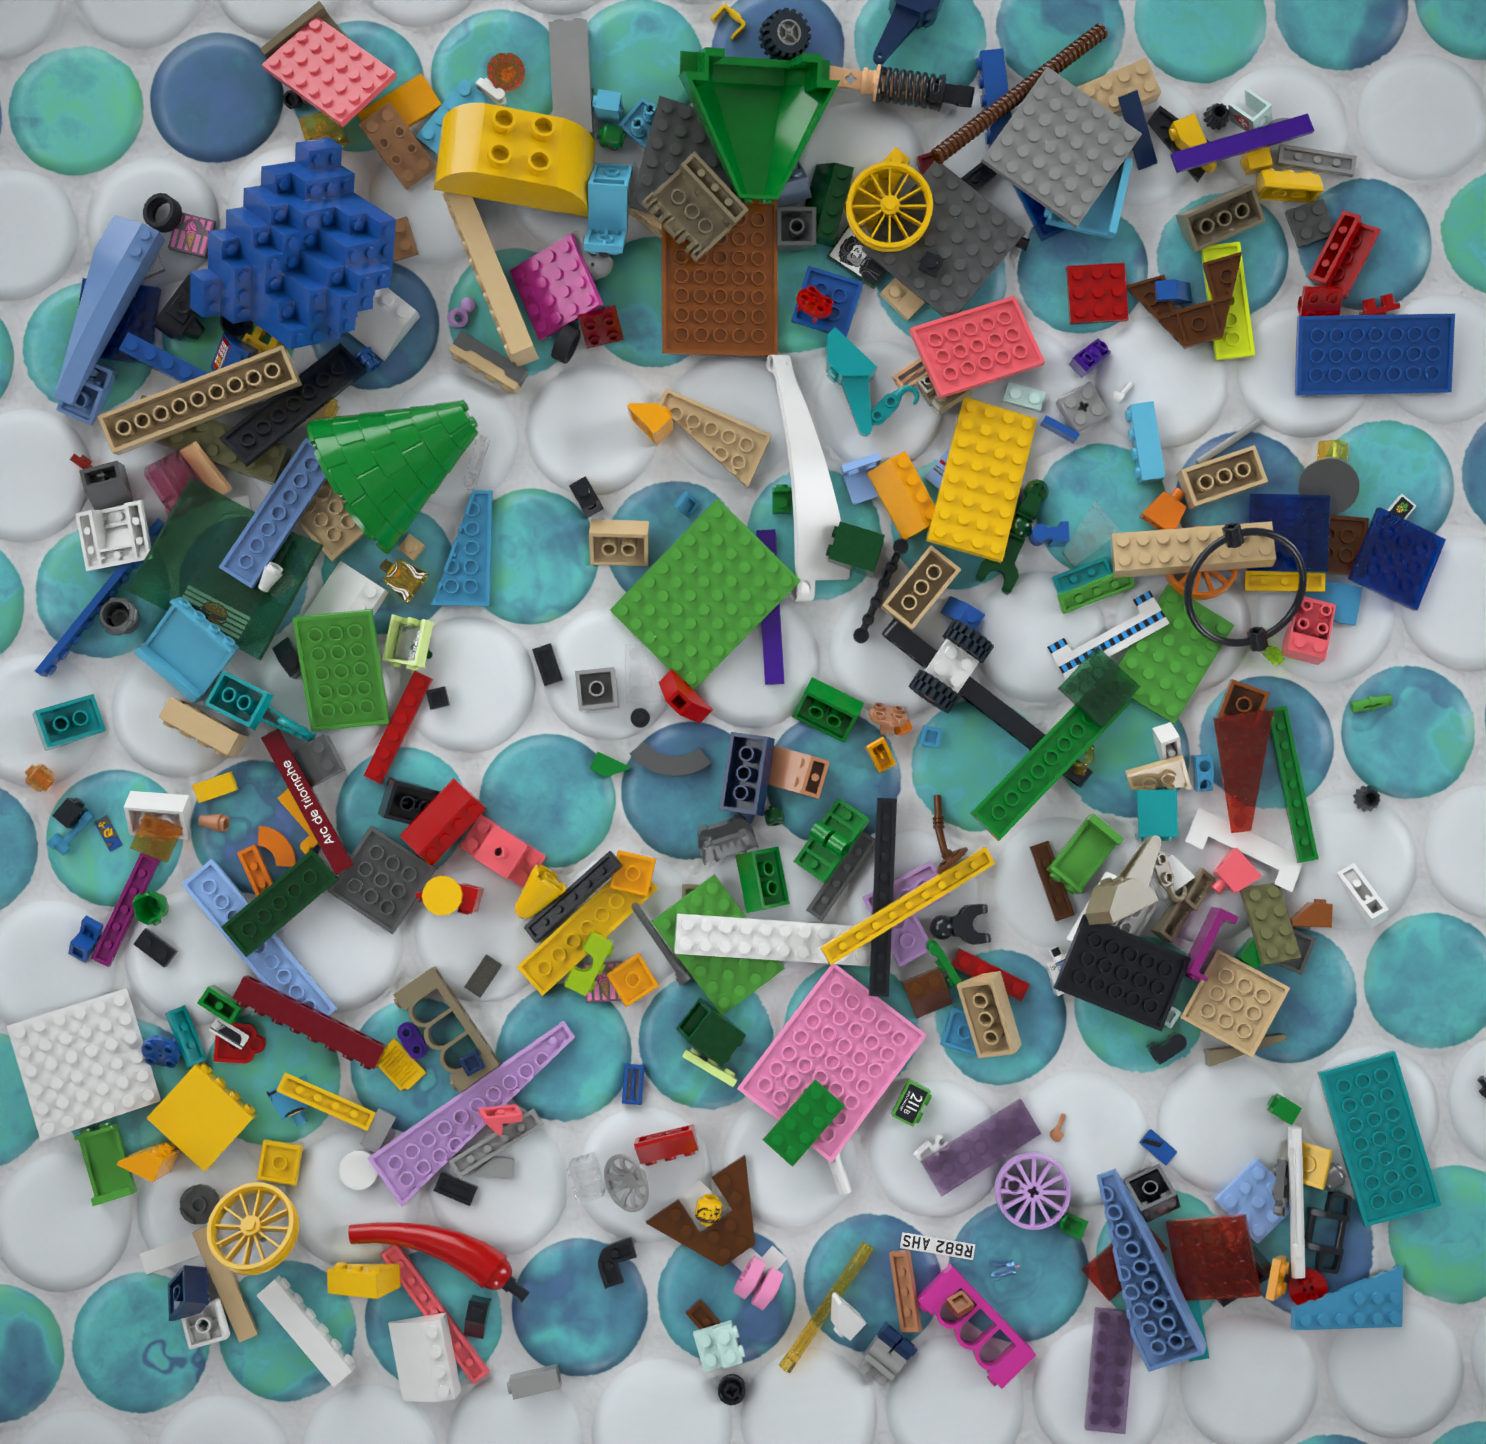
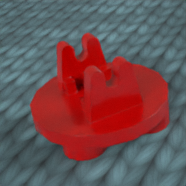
M808 286L807 289L800 290L796 296V302L799 305L796 310L799 312L803 310L814 317L812 320L814 323L820 318L828 317L833 310V300L818 292L814 286Z
M1305 1268V1278L1295 1279L1291 1277V1274L1288 1277V1294L1297 1305L1310 1300H1317L1328 1293L1327 1282L1324 1276L1316 1269Z

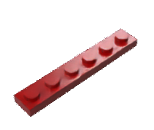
M414 670L363 776L383 784L426 695V691L433 681L432 678Z

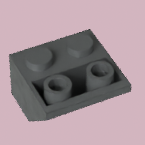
M119 461L79 470L84 491L94 510L124 505V503L133 502L125 465Z

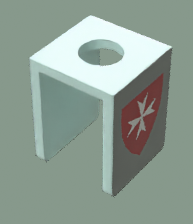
M1248 88L1245 90V104L1257 113L1254 118L1234 104L1230 103L1228 105L1230 121L1244 131L1266 126L1272 121V105Z

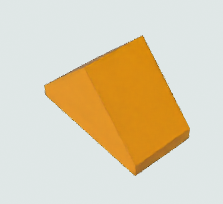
M884 737L864 747L879 774L896 765Z

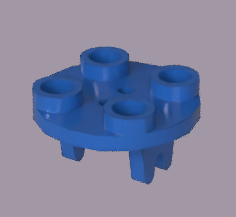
M154 1035L146 1039L141 1047V1052L145 1057L144 1060L149 1065L156 1064L174 1068L181 1057V1051L175 1038L170 1041Z

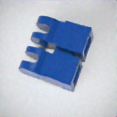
M1061 521L1057 527H1048L1045 524L1036 525L1029 535L1030 543L1034 546H1041L1043 543H1048V547L1065 546L1070 541L1069 521Z

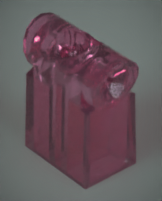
M180 449L146 466L144 471L145 478L165 506L169 521L184 515L189 508L199 507L214 499L209 490L199 482L192 468L179 452Z

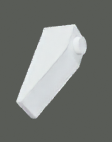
M1354 863L1337 872L1357 910L1370 928L1388 919V907Z

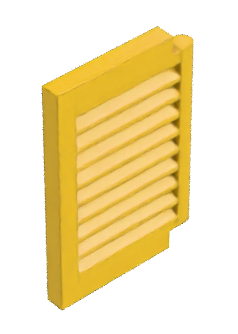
M396 1038L388 1044V1048L378 1065L381 1071L400 1091L404 1088L409 1090L427 1073L415 1059L409 1056L406 1049Z

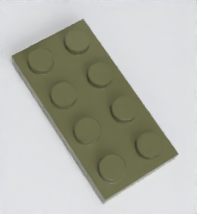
M1274 883L1240 890L1261 965L1265 966L1300 959L1301 954L1281 888Z

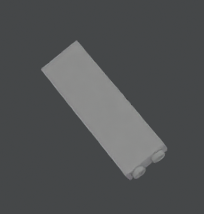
M574 18L569 21L556 19L553 22H548L553 116L565 118L581 125L594 138L590 42L587 19Z

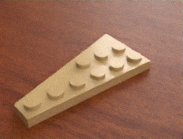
M666 388L659 405L661 407L665 405L671 411L672 420L749 488L772 434Z

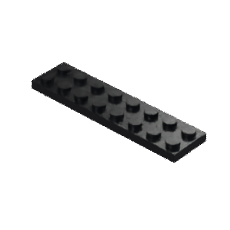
M339 343L299 375L301 386L272 396L223 434L220 440L247 468L367 373L366 368Z

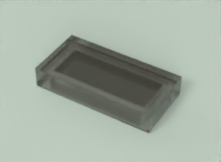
M486 954L464 988L481 998L503 964Z

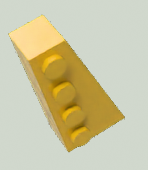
M895 147L882 162H899L909 166L910 158ZM888 172L873 175L884 195H888ZM891 172V195H894L904 177L903 174ZM870 178L865 180L860 188L882 200ZM857 191L853 199V205H880ZM847 201L844 204V212H846ZM853 210L856 222L859 223L879 210ZM883 215L877 216L862 225V227L872 235Z

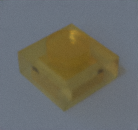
M331 397L323 417L330 418L337 415L340 409L337 406L338 400Z

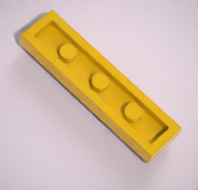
M1298 571L1244 572V591L1297 592ZM1307 572L1306 592H1325V572Z

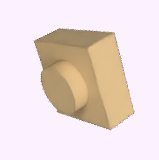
M409 533L398 549L415 561L426 546Z

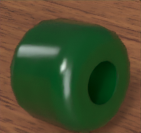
M776 805L769 806V809L764 812L766 825L778 826L783 824L785 819L782 808L776 807Z

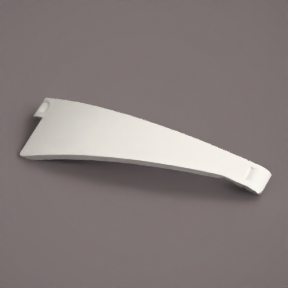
M769 355L766 367L768 372H772L776 378L788 450L794 516L795 575L801 580L790 592V598L793 602L812 601L815 596V580H847L850 577V570L828 562L829 556H826L828 545H833L834 537H831L834 526H839L841 519L823 451L807 405L795 379L791 358L789 355Z

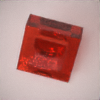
M73 454L70 458L72 462L82 469L94 467L91 465L93 461L83 454L81 457Z

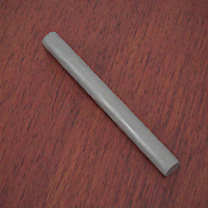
M1260 417L1197 458L1195 460L1196 463L1200 464L1210 460L1264 424L1263 420Z

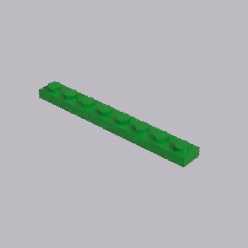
M1287 705L1266 709L1297 863L1318 860Z

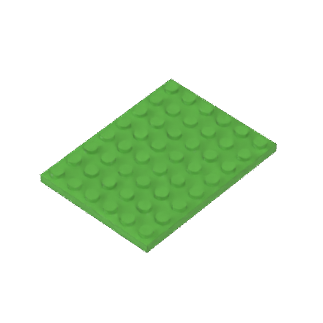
M717 498L622 596L610 611L669 670L673 669L695 690L801 580Z

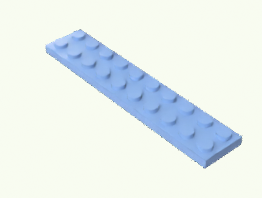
M210 859L181 884L261 982L329 1016L338 1009L276 934L250 956L245 957L223 931L221 926L250 902L214 859Z

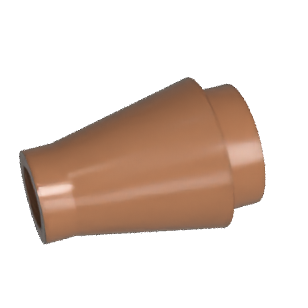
M201 814L198 824L199 826L222 833L228 830L230 818L225 816V814Z

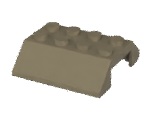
M695 151L655 192L652 191L641 202L646 210L652 207L649 211L651 215L660 211L662 215L657 222L662 224L666 221L662 227L673 239L680 236L676 241L678 244L683 243L685 240L690 243L685 251L688 254L693 250L690 257L695 262L717 244L749 211Z

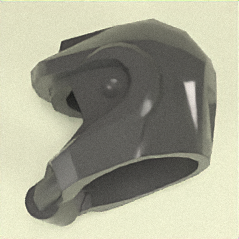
M110 598L102 606L100 624L107 634L118 636L131 634L138 628L140 613L129 599Z

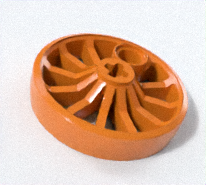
M1239 569L1224 570L1232 573L1229 580L1217 571L1198 572L1192 590V599L1208 600L1222 595L1234 583ZM1188 573L1179 582L1174 578L1173 574H1165L1171 587L1184 596L1185 587L1183 585L1186 583ZM1201 575L1205 580L1208 592H1198ZM1209 575L1213 576L1223 586L1214 590Z

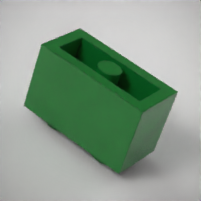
M216 985L208 986L197 1004L230 1025L236 1023L245 1010L244 1007L236 1003L237 1000L233 999V996Z

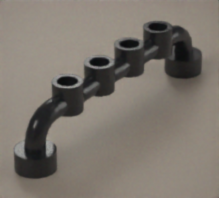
M900 538L894 542V553L891 560L885 566L886 571L883 578L878 582L875 596L870 600L867 614L862 618L861 627L857 628L853 633L854 641L859 644H863L868 640V628L874 622L875 612L882 604V597L890 586L889 581L892 574L898 568L897 563L900 556L904 555L909 549V544L905 539ZM893 564L895 566V569L890 570L888 568V565ZM886 582L887 587H881L880 583ZM877 599L879 605H874L872 600ZM870 617L871 622L866 623L864 618Z

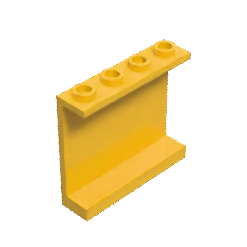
M200 1062L192 1067L151 1112L147 1119L205 1172L214 1165V1161L258 1115L255 1113L256 1110L248 1103L245 1104L236 1091H231L221 1077H216L211 1073L212 1069L207 1064Z

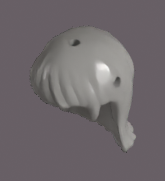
M577 230L570 233L575 236L593 281L607 277L613 268L612 258L609 256L604 257L600 253L596 254V256L590 255L588 251H584L582 232Z

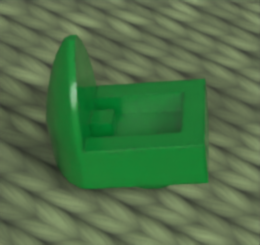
M1065 1213L1058 1221L1060 1231L1079 1240H1082L1089 1223L1071 1213Z

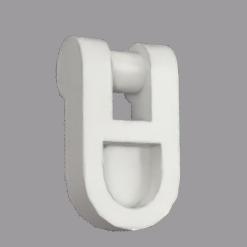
M479 78L475 87L498 106H506L507 100L503 89L494 88L492 82L487 78Z

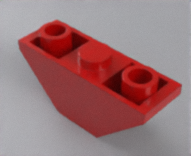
M673 669L660 680L659 685L665 701L680 716L701 723L713 711Z

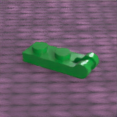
M929 939L925 943L926 949L931 955L937 957L938 960L935 963L941 972L945 970L948 976L945 979L951 987L955 986L957 988V984L962 982L942 948L935 940Z

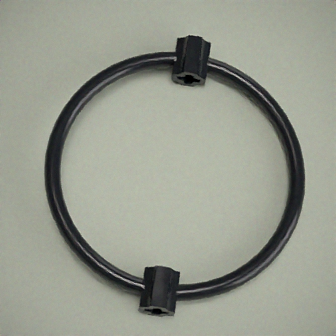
M1229 523L1222 528L1223 536L1209 544L1194 561L1186 578L1184 588L1185 609L1195 629L1210 641L1231 647L1250 645V649L1253 652H1261L1269 646L1267 639L1281 631L1299 610L1307 586L1306 566L1298 548L1282 534L1265 528L1241 529L1239 523ZM1264 536L1274 539L1290 551L1298 568V590L1289 611L1276 625L1267 631L1263 627L1250 628L1247 632L1248 638L1229 639L1209 631L1199 621L1192 602L1193 584L1201 565L1211 553L1223 544H1226L1228 548L1240 547L1244 543L1243 537Z

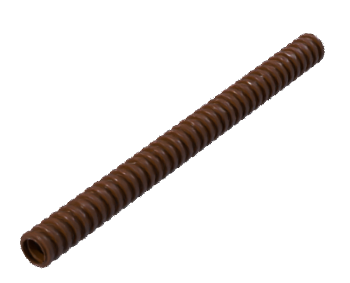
M1100 23L1095 24L1090 30H1087L1086 33L1078 37L1077 40H1074L1073 43L1065 47L1064 50H1061L1060 53L1052 57L1051 60H1048L1039 67L1038 70H1035L1002 97L990 104L989 107L981 111L980 114L973 117L967 124H964L958 131L951 134L931 150V156L938 164L944 163L949 157L956 154L958 150H961L962 147L970 143L971 140L978 137L980 133H983L984 130H987L1000 120L1002 116H1005L1022 103L1047 67L1059 74L1076 62L1077 59H1080L1081 56L1085 55V53L1089 52L1090 49H1093L1094 46H1097L1098 43L1107 38L1106 28Z

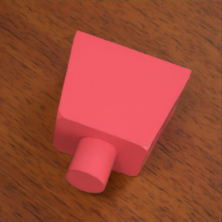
M1231 848L1214 869L1213 874L1218 880L1211 888L1218 895L1226 888L1231 893H1237L1261 878L1262 875L1238 848Z

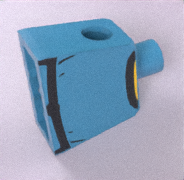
M306 1075L299 1077V1079L307 1082ZM277 1087L266 1092L282 1119L293 1116L296 1126L307 1122L304 1110L311 1106L277 1092Z

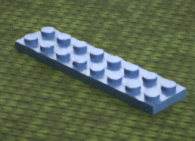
M307 438L303 440L219 566L220 569L254 589L262 577L265 565L272 562L327 479L315 457L314 452L316 449Z

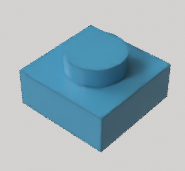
M684 491L674 507L684 516L690 518L700 502L689 492Z
M923 725L919 745L939 748L942 729Z

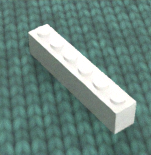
M279 1275L256 1295L333 1387L353 1371L356 1365L352 1356L345 1354L341 1349L340 1342L329 1335L328 1328L323 1323L320 1324L314 1311L310 1308L307 1309L303 1304L302 1297L291 1290L290 1283L285 1278H281Z

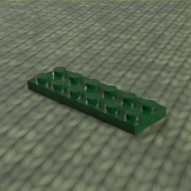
M311 850L221 926V928L244 956L248 957L339 879L314 850Z

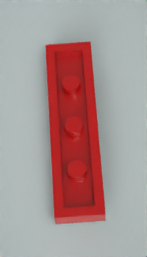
M960 948L951 963L954 968L972 977L1001 971L1007 995L1021 1002L1030 986L1029 983Z

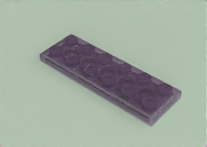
M1019 1098L920 1162L942 1197L1042 1133L1023 1101Z
M1095 1307L1084 1422L1085 1430L1125 1434L1134 1341L1130 1333L1129 1319H1127L1126 1310Z

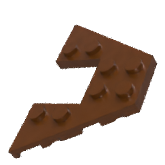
M1242 252L1203 263L1212 298L1210 301L1175 311L1172 301L1156 302L1154 283L1166 280L1165 274L1126 285V288L1183 349L1222 339Z
M745 1154L711 1177L732 1208V1211L720 1218L718 1222L713 1223L700 1232L681 1201L677 1199L647 1219L646 1224L721 1267L755 1245Z

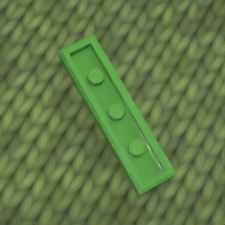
M1112 573L1056 596L1061 612L1065 614L1135 587L1133 577L1113 578Z

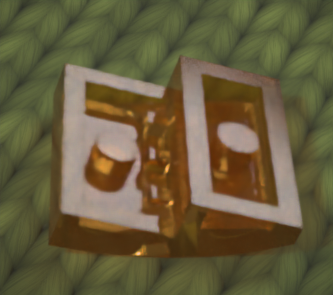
M145 813L130 849L168 863L183 827Z

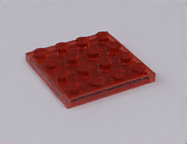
M1246 1214L1166 1221L1176 1279L1186 1301L1260 1297L1262 1295Z

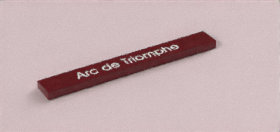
M276 729L261 737L334 873L337 875L354 866L280 729Z

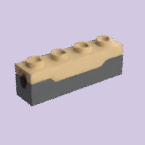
M463 331L459 332L453 345L449 348L453 360L460 364L462 362L468 364V368L477 374L478 372L483 373L485 379L493 384L495 381L501 384V388L508 393L513 391L517 394L529 375L526 369L521 366L517 367L516 363H511L508 358Z

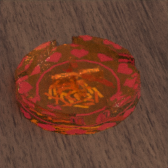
M498 53L488 63V79L496 89L501 88L505 92L513 91L524 81V64L513 53Z

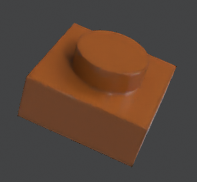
M963 1290L946 1299V1304L957 1318L974 1309V1303Z

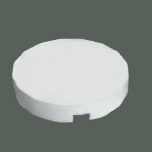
M355 1150L348 1153L342 1159L339 1166V1175L342 1182L348 1188L363 1190L370 1187L376 1181L379 1174L367 1159L372 1155L371 1152Z

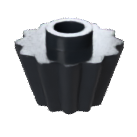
M1216 103L1207 107L1206 112L1203 114L1205 117L1203 121L1212 130H1220L1222 127H1226V123L1229 122V110L1223 103Z
M1370 785L1367 787L1361 786L1360 789H1356V794L1353 795L1355 799L1354 804L1357 805V809H1362L1363 812L1367 810L1371 812L1380 803V794L1376 788H1372ZM1366 795L1369 797V801H1368V802H1366V799H1365V798H1366Z

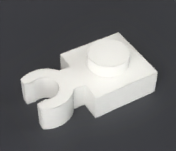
M941 1134L935 1136L934 1143L931 1144L927 1140L913 1153L926 1169L930 1168L942 1157L938 1152L946 1150L950 1145L948 1142L939 1145V1140L943 1138Z

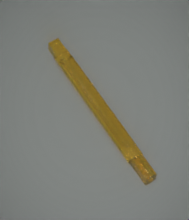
M862 1241L835 1284L780 1362L779 1366L783 1371L791 1373L831 1313L832 1294L836 1292L842 1297L873 1252L874 1248L871 1245Z

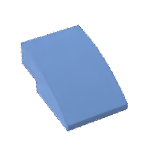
M97 362L73 406L59 400L56 410L86 424L93 425L112 391L119 371Z

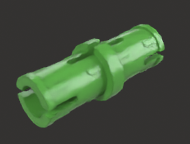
M1390 694L1377 697L1367 696V699L1350 701V709L1353 714L1366 710L1375 711L1376 708L1393 705Z

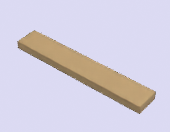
M207 1226L192 1232L239 1343L258 1335L259 1331L234 1273L218 1261L209 1248ZM220 1248L223 1256L226 1258L223 1248Z

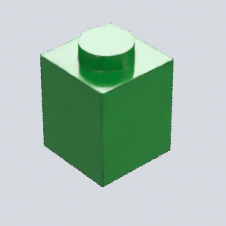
M1248 938L1235 957L1241 962L1257 969L1261 963L1254 939Z
M1277 1093L1267 1103V1111L1290 1125H1293L1302 1110L1301 1107Z

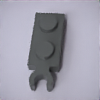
M1277 1159V1164L1274 1166L1276 1180L1272 1187V1195L1275 1200L1273 1214L1286 1217V1203H1288L1289 1197L1288 1161Z

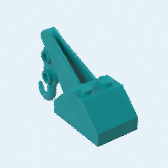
M836 327L827 335L825 344L827 377L833 383L837 382L842 386L861 436H869L874 425L883 424L899 407L902 396L906 392L914 394L913 404H917L920 397L918 390L911 385H905L897 391L885 395L871 410L869 382L875 377L877 366Z
M224 670L204 704L252 730H256L261 721L308 742L316 736V734L308 731L307 728L269 706L274 697L272 694ZM267 709L280 717L277 720L279 725L262 719Z

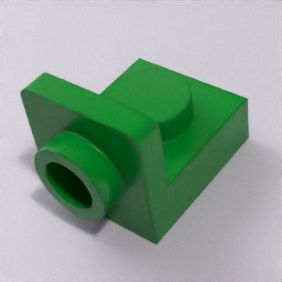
M779 484L772 488V514H792V488L788 487V485Z

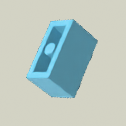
M598 89L597 96L593 97L592 107L594 108V115H597V120L600 123L618 125L622 120L624 108L621 92Z

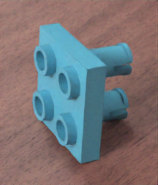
M641 97L618 125L623 128V132L645 150L656 106L654 103L648 102L644 97Z

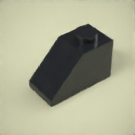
M286 637L272 649L278 662L289 677L297 679L302 675L298 650L290 638Z
M472 1295L467 1308L464 1335L480 1339L484 1338L492 1301L491 1298Z

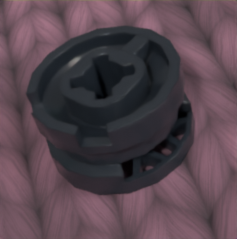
M736 1374L725 1375L718 1385L720 1400L724 1404L731 1406L737 1405L744 1399L746 1391L744 1380Z

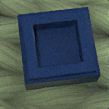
M477 1049L458 1059L468 1077L486 1067Z

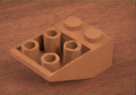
M774 746L768 785L819 799L830 761Z

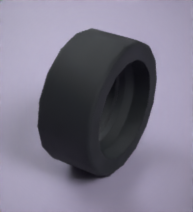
M165 193L152 195L144 204L143 219L146 224L159 232H170L181 221L182 207L178 201ZM169 203L170 211L168 216L162 222L156 223L155 215L157 210L163 204Z
M568 324L564 325L554 343L551 353L552 358L564 364L568 363L578 346L581 331Z

